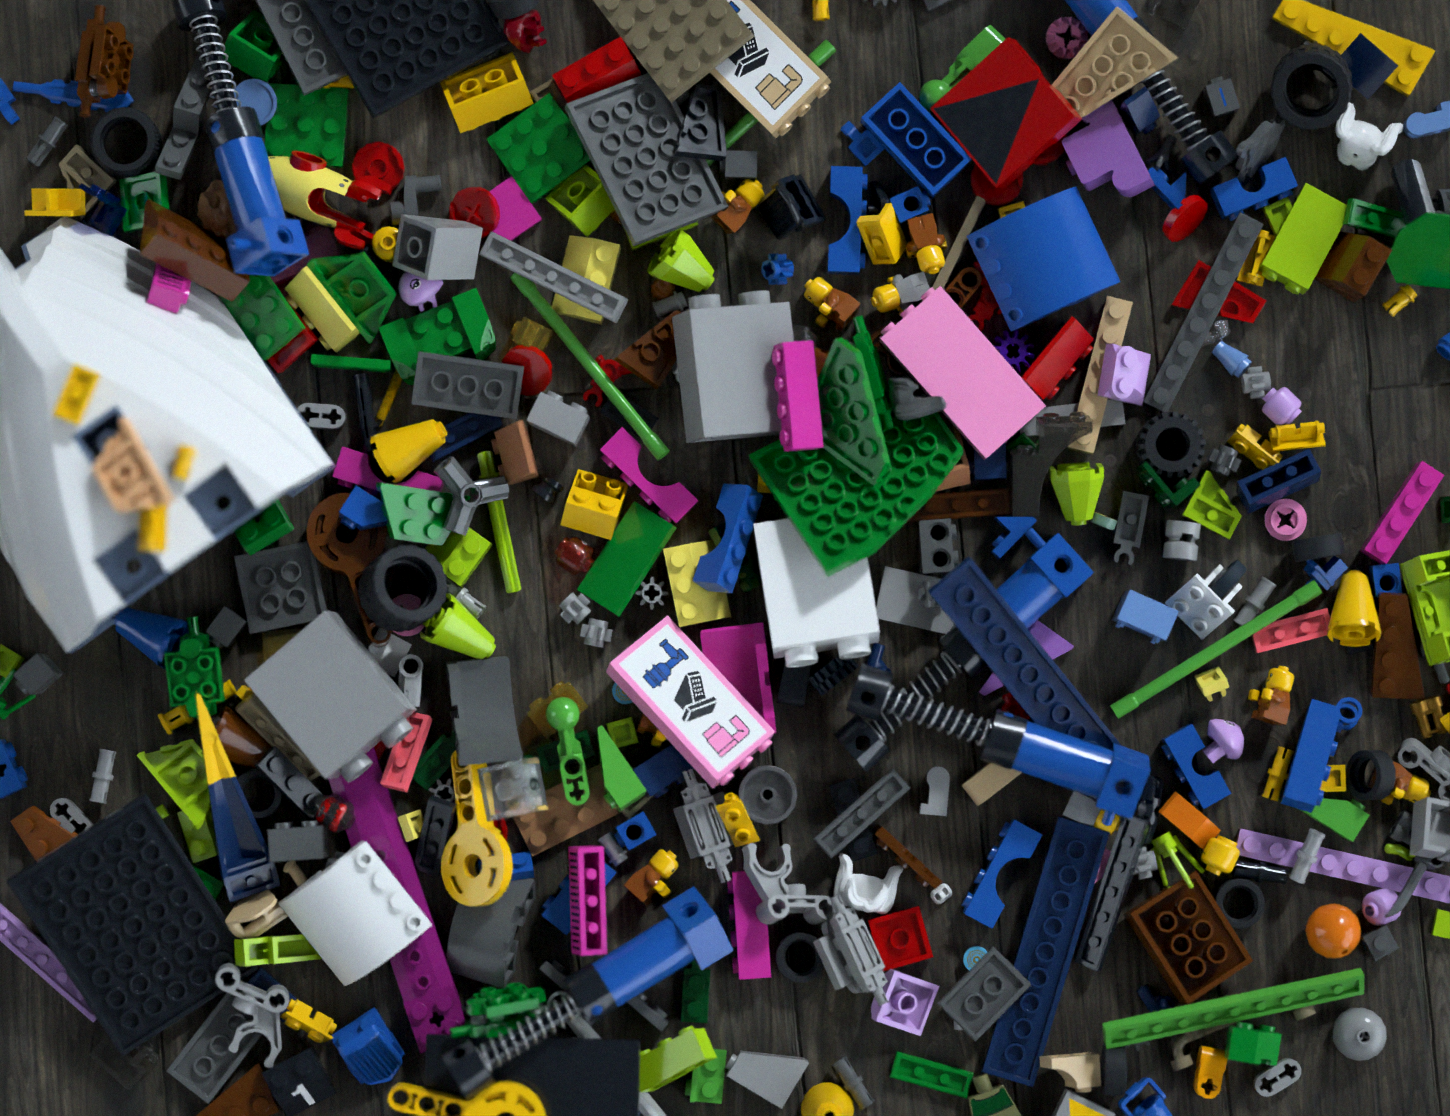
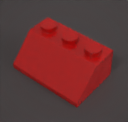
M619 37L556 72L552 77L567 104L639 77L642 74L622 37Z
M1072 316L1021 378L1041 401L1045 398L1051 400L1060 389L1057 383L1063 377L1067 380L1076 370V367L1073 365L1079 357L1084 360L1091 352L1093 347L1090 343L1094 338Z

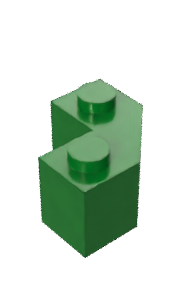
M1237 1022V1026L1229 1025L1224 1057L1229 1060L1246 1063H1264L1277 1066L1282 1034L1275 1031V1026L1260 1024L1259 1028H1253V1024Z

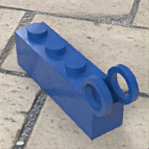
M1346 697L1334 706L1311 699L1307 707L1281 804L1312 813L1315 805H1321L1324 791L1320 790L1322 781L1327 782L1331 766H1328L1327 762L1329 756L1334 757L1338 742L1334 741L1336 732L1340 733L1341 730H1350L1356 726L1362 715V706L1359 701ZM1340 710H1350L1354 718L1347 719L1343 717Z

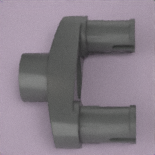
M416 175L405 176L403 201L390 202L392 226L399 225L401 214L418 216L416 196L422 192L441 191L440 175L416 177Z

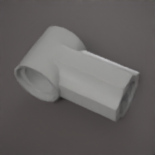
M408 654L403 656L399 662L398 687L414 707H420L424 664L418 656ZM409 659L416 660L419 665L418 670L413 674H408L404 670V665Z

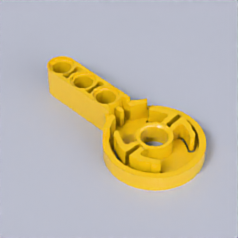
M455 750L451 757L455 801L457 804L458 828L447 842L441 860L442 879L448 893L460 904L466 906H487L497 901L504 894L510 883L513 867L512 855L506 840L500 834L501 830L494 827L487 763L460 766ZM478 857L482 862V870L479 875L475 871V862Z
M512 1081L495 1082L468 1100L463 1096L403 1082L395 1084L388 1095L389 1105L393 1109L419 1116H498L502 1112H509L514 1116H546L544 1106L539 1097L525 1085ZM398 1090H403L407 1093L408 1100L404 1103H399L394 1099V1093ZM425 1096L431 1097L435 1105L431 1109H424L420 1105V1099ZM495 1098H504L505 1101H503V1099H496V1100H492V1099H495ZM449 1103H457L461 1108V1112L458 1115H450L446 1110V1106Z

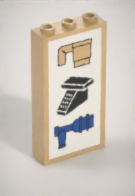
M727 0L755 37L709 73L775 138L779 135L783 136L791 129V122L797 116L802 117L810 110V103L816 97L821 98L830 89L828 85L831 83V80L751 0Z

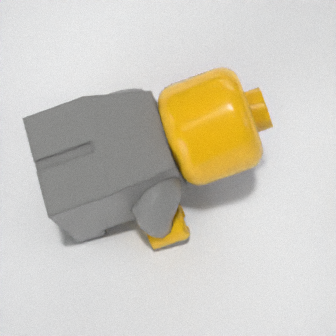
M924 271L904 279L900 274L888 278L887 281L891 284L875 288L873 297H871V303L873 307H876L882 313L894 309L902 313L910 305L921 303L923 300L920 297L930 289Z
M1073 791L1062 814L1079 823L1110 832L1109 836L1114 831H1118L1121 823L1119 821L1121 815L1115 814L1110 826L1102 824L1101 820L1105 810L1096 807L1095 798H1089L1076 791Z

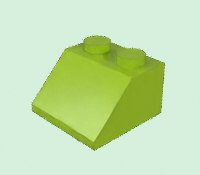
M587 165L558 185L545 198L586 237L595 231L605 218L615 210L598 174Z
M469 528L466 536L451 531L442 546L428 544L425 549L430 554H433L436 560L441 563L446 577L463 587L493 544Z

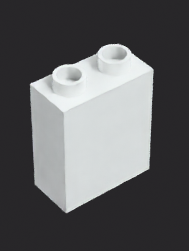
M789 519L753 524L774 659L785 657L786 666L795 668L817 663V652L838 649L840 659H855L871 654L870 644L879 643L880 630L867 557L827 577Z

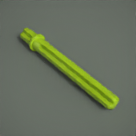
M484 451L478 453L477 457L481 471L479 479L500 475L496 471L493 452ZM503 499L487 502L506 592H518L521 590V584Z

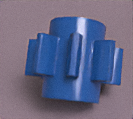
M786 253L768 254L769 260L762 262L761 272L763 277L769 280V285L787 284L786 278L793 276V262L787 259Z

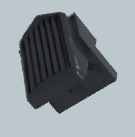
M793 174L779 179L771 186L772 190L758 203L766 224L778 240L785 239L795 231L796 233L827 220L802 174L796 176Z

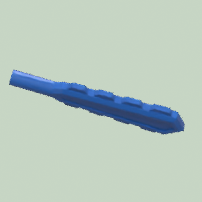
M54 79L51 83L47 82L44 84L17 81L13 83V92L42 95L54 104L67 102L68 106L77 108L81 105V100L77 95L78 82L71 81L69 84H65L63 80ZM128 91L127 94H117L113 98L103 99L101 97L100 103H92L91 110L97 111L99 108H102L105 112H109L115 108L129 107L134 100Z

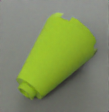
M446 593L447 599L439 612L422 624L426 627L425 633L420 631L421 639L476 659L489 658L496 648L494 644L495 638L455 596Z

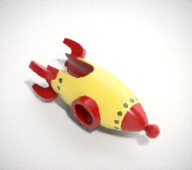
M292 151L290 157L268 156L285 211L303 219L335 228L336 240L342 245L363 250L365 244L372 245L374 234L363 229L366 224L328 206L325 201V190L327 189L366 202L369 198L378 200L381 192L390 195L392 186L371 175L352 181L326 168L327 162L324 159L303 151Z

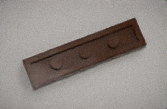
M1001 488L933 494L906 523L922 520L1010 515L1009 489Z

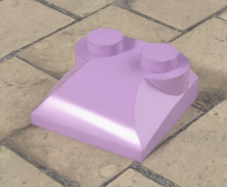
M1106 344L1097 396L1142 406L1151 354L1135 350L1130 346Z
M889 969L884 973L887 982L882 987L889 1002L878 1006L874 996L871 1005L872 1019L921 1036L939 986L898 970Z

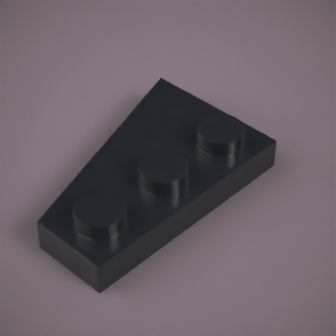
M696 83L692 88L674 156L715 161L725 160L727 152L721 86Z

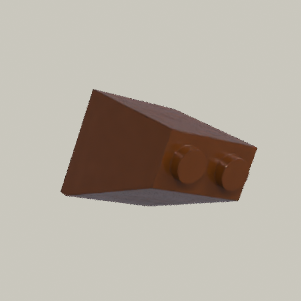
M1340 231L1314 279L1354 303L1366 295L1392 250L1370 236Z

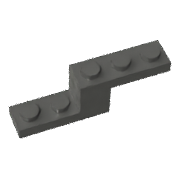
M198 52L174 105L173 128L155 166V173L181 180L205 126L207 102L212 92V89L207 88L210 80L204 78L208 72L201 69L205 64L204 61L199 60L202 52Z
M547 959L540 967V970L566 991L567 988L563 979L568 977L564 973L567 969L554 959L551 962ZM643 992L627 1001L661 1032L668 1025L669 1021L665 1019L668 1014L658 1005L651 1007L645 1001L648 997Z

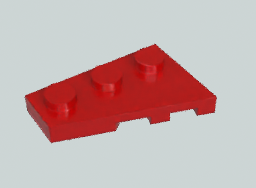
M1198 260L1171 305L1190 309L1211 267ZM1234 281L1217 316L1253 323L1267 300Z

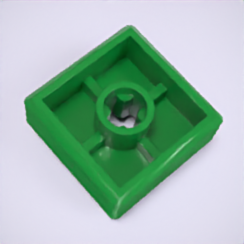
M277 499L233 531L243 549L251 556L293 531L294 526ZM231 504L223 508V511L229 509ZM259 516L260 521L256 523L255 519Z

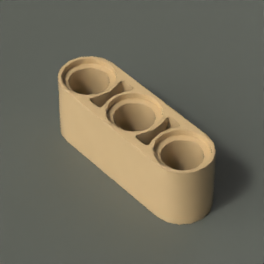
M989 762L961 786L974 803L979 806L1022 772Z

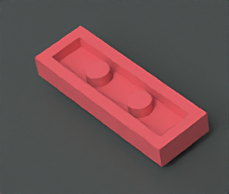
M1328 608L1274 621L1251 635L1256 653L1327 636V628L1330 621Z
M414 712L407 718L413 730L403 740L393 746L380 782L383 787L408 792L433 720L429 715Z

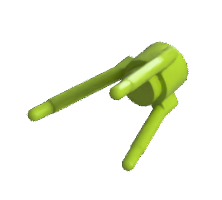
M1169 831L1152 840L1151 842L1154 847L1150 850L1154 851L1163 886L1167 887L1168 881L1161 854L1163 858L1170 856L1188 887L1193 889V883L1175 854L1178 851L1177 848L1201 874L1205 870L1180 843L1177 836H1172Z

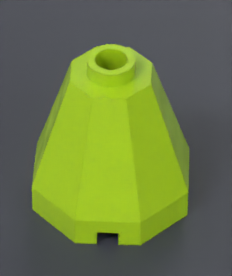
M681 229L674 230L660 245L662 248L661 252L654 254L647 269V273L654 278L700 292L702 289L706 291L715 279L712 266L690 235Z
M1090 462L1058 464V470L1054 466L1048 467L1049 479L1065 520L1071 521V525L1074 526L1086 525L1087 520L1093 519L1104 480V466L1101 463H1095V468H1090Z

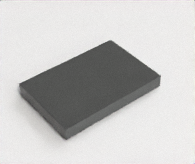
M992 946L937 1004L976 1042L1032 984Z

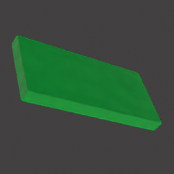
M634 501L614 531L612 539L608 540L577 590L620 617L676 530V527Z

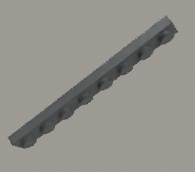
M1239 212L1143 402L1163 412H1168L1264 225L1263 223Z

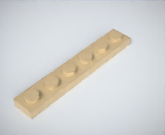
M1107 296L1067 449L1091 455L1094 454L1108 398L1097 396L1106 344L1122 346L1133 304L1131 301Z

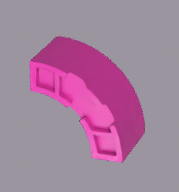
M763 622L701 630L702 653L776 733Z

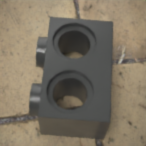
M951 518L918 521L921 574L949 573L954 569V566L959 565L958 550L953 551L952 540H957L956 524H951ZM934 526H940L944 529L945 536L940 541L934 540L930 535L931 528ZM937 552L943 553L947 558V562L943 567L935 566L932 561L933 555Z

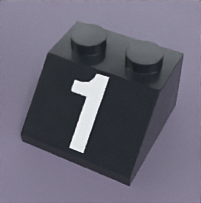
M313 1046L262 1072L274 1098L287 1116H294L337 1093Z

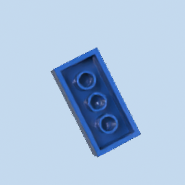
M901 82L861 117L860 123L863 127L871 132L892 158L923 191H926L931 199L963 171L972 160Z

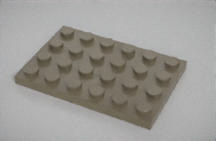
M593 0L671 103L755 37L727 0Z

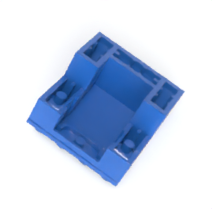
M1077 187L1069 188L1037 201L967 235L968 241L1011 332L1022 329L1065 307L1075 305L1121 282Z

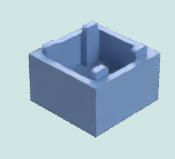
M1133 590L1124 591L1112 621L1117 622L1116 628L1126 626L1151 637L1150 643L1155 644L1159 643V641L1167 640L1179 611Z

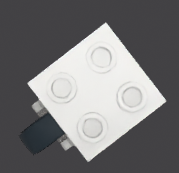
M1238 560L1231 563L1226 569L1219 564L1204 580L1196 574L1174 593L1165 604L1178 610L1177 616L1203 640L1235 612L1228 602L1243 587L1238 580L1245 574L1247 569ZM1225 593H1227V595L1221 600L1220 598H1221Z

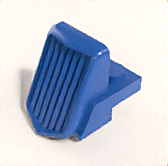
M375 1007L331 1035L333 1036L331 1040L345 1064L360 1084L376 1085L392 1081L402 1065V1057L406 1055Z

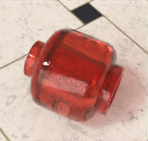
M573 536L570 539L565 537L554 552L557 555L556 563L571 575H577L581 571L587 573L595 562L591 558L594 552L593 548L577 536Z

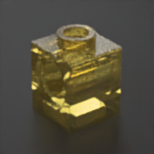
M523 317L521 322L516 321L510 334L514 336L512 339L513 343L526 347L534 346L544 352L553 335V331Z

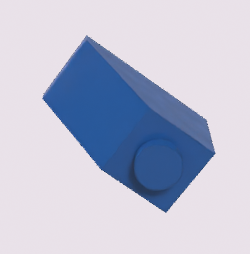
M355 486L339 511V517L342 519L340 522L351 530H354L356 527L362 531L386 526L388 523L382 510L383 502L358 486Z

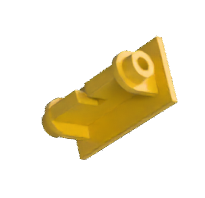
M1265 230L1260 231L1238 274L1237 281L1263 287L1265 278L1261 275L1262 272L1258 268L1274 242V235H1270Z
M1318 420L1300 423V428H1296L1295 424L1275 425L1274 428H1270V431H1268L1273 452L1326 446L1323 436L1325 426L1324 423H1319Z
M1241 423L1235 430V433L1227 440L1238 453L1244 454L1261 470L1279 463L1283 457L1280 451L1273 452L1271 443L1266 439L1260 446L1257 442L1261 435L1248 424L1245 426Z
M168 504L139 511L138 551L166 552Z
M733 792L727 793L724 796V804L717 805L716 809L734 846L738 847L760 841L741 799H739L738 795H734Z
M290 999L287 1006L289 1012L286 1011L280 1014V1018L286 1020L284 1023L288 1027L295 1030L302 1029L308 1033L307 1036L311 1040L318 1043L331 1040L333 1036L329 1035L328 1032L332 1034L337 1027V1024L333 1023L334 1019L319 1011H316L313 1019H311L309 1015L313 1008L298 999Z

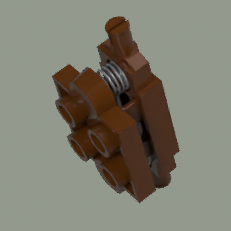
M95 5L94 19L87 20L86 31H82L75 81L78 82L77 95L81 100L79 116L84 118L90 117L92 103H100L101 97L108 99L115 97L117 94H127L130 82V68L134 56V45L125 39L126 30L120 22L109 21L105 24L106 7L103 5Z

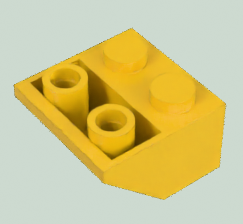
M578 469L565 504L561 525L611 540L628 484Z

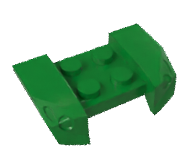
M477 288L452 297L453 301L404 320L400 318L378 327L390 358L405 383L414 385L419 351L460 356L473 350L478 360H485L496 350L495 335Z

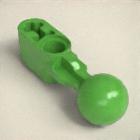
M992 25L987 26L958 54L956 62L949 67V74L942 80H930L922 86L919 93L921 105L928 112L933 113L930 108L998 47L1005 38Z
M558 697L548 704L546 720L552 728L558 730L560 742L557 745L566 799L573 805H582L590 796V786L581 743L575 738L573 728L579 720L580 712L577 704L572 699ZM569 759L577 760L580 764L579 772L575 774L569 773L565 767L566 761ZM582 775L583 780H578L579 789H584L585 793L581 795V799H577L576 795H571V792L575 789L574 781L568 783V779H576Z

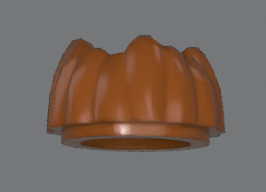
M657 279L651 285V293L659 301L674 295L676 286L675 284Z

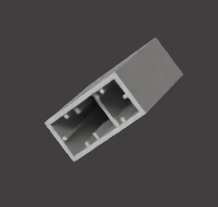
M752 291L738 294L739 306L721 307L719 294L699 295L688 298L689 310L672 317L686 443L780 435L782 427L781 419L777 415L779 396L774 386V380L777 375L776 366L772 362V351L777 344L794 342L789 302L771 303L769 291Z
M324 611L244 680L325 779H336L342 775L348 783L354 781L373 764L366 754L381 740L388 748H391L413 730L407 718L417 709L337 612Z

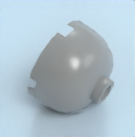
M1362 1007L1350 1008L1342 1012L1333 1025V1042L1337 1050L1347 1058L1356 1061L1369 1060L1377 1056L1384 1048L1387 1039L1386 1027L1382 1019L1372 1010Z

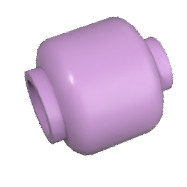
M1273 387L1263 397L1266 403L1263 405L1262 411L1276 425L1291 424L1302 412L1299 409L1301 401L1286 387H1282L1278 391Z
M1387 888L1368 893L1362 901L1364 917L1371 924L1378 926L1396 920L1400 916L1401 911L1388 918H1385V915L1395 903L1398 895Z

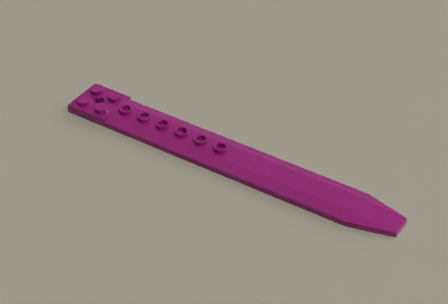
M373 747L366 753L373 764L354 781L348 783L342 775L336 779L328 780L337 806L341 807L339 806L341 803L347 806L346 812L342 816V821L351 847L353 848L361 840L366 841L432 924V926L389 959L419 1051L423 1053L426 1052V1034H450V1028L465 1026L466 1019L389 789L380 784L383 772ZM433 1012L444 1016V1020L441 1021L442 1026H437L436 1023L431 1022Z

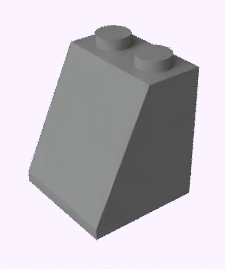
M401 214L392 266L426 280L474 279L483 228L466 221Z

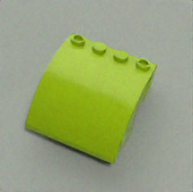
M1450 550L1421 555L1399 564L1429 666L1450 662Z

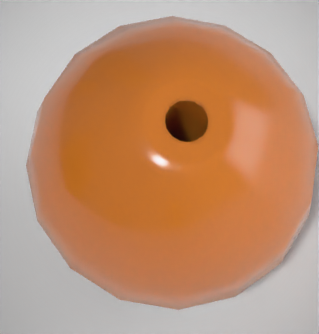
M1322 905L1307 920L1305 931L1308 943L1316 953L1326 958L1345 957L1357 947L1360 941L1361 927L1358 917L1352 910L1343 905Z

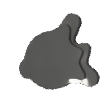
M1276 116L1270 122L1265 120L1247 140L1237 146L1236 155L1239 158L1235 167L1240 170L1237 176L1240 185L1244 186L1253 177L1257 169L1271 156L1285 128V119Z

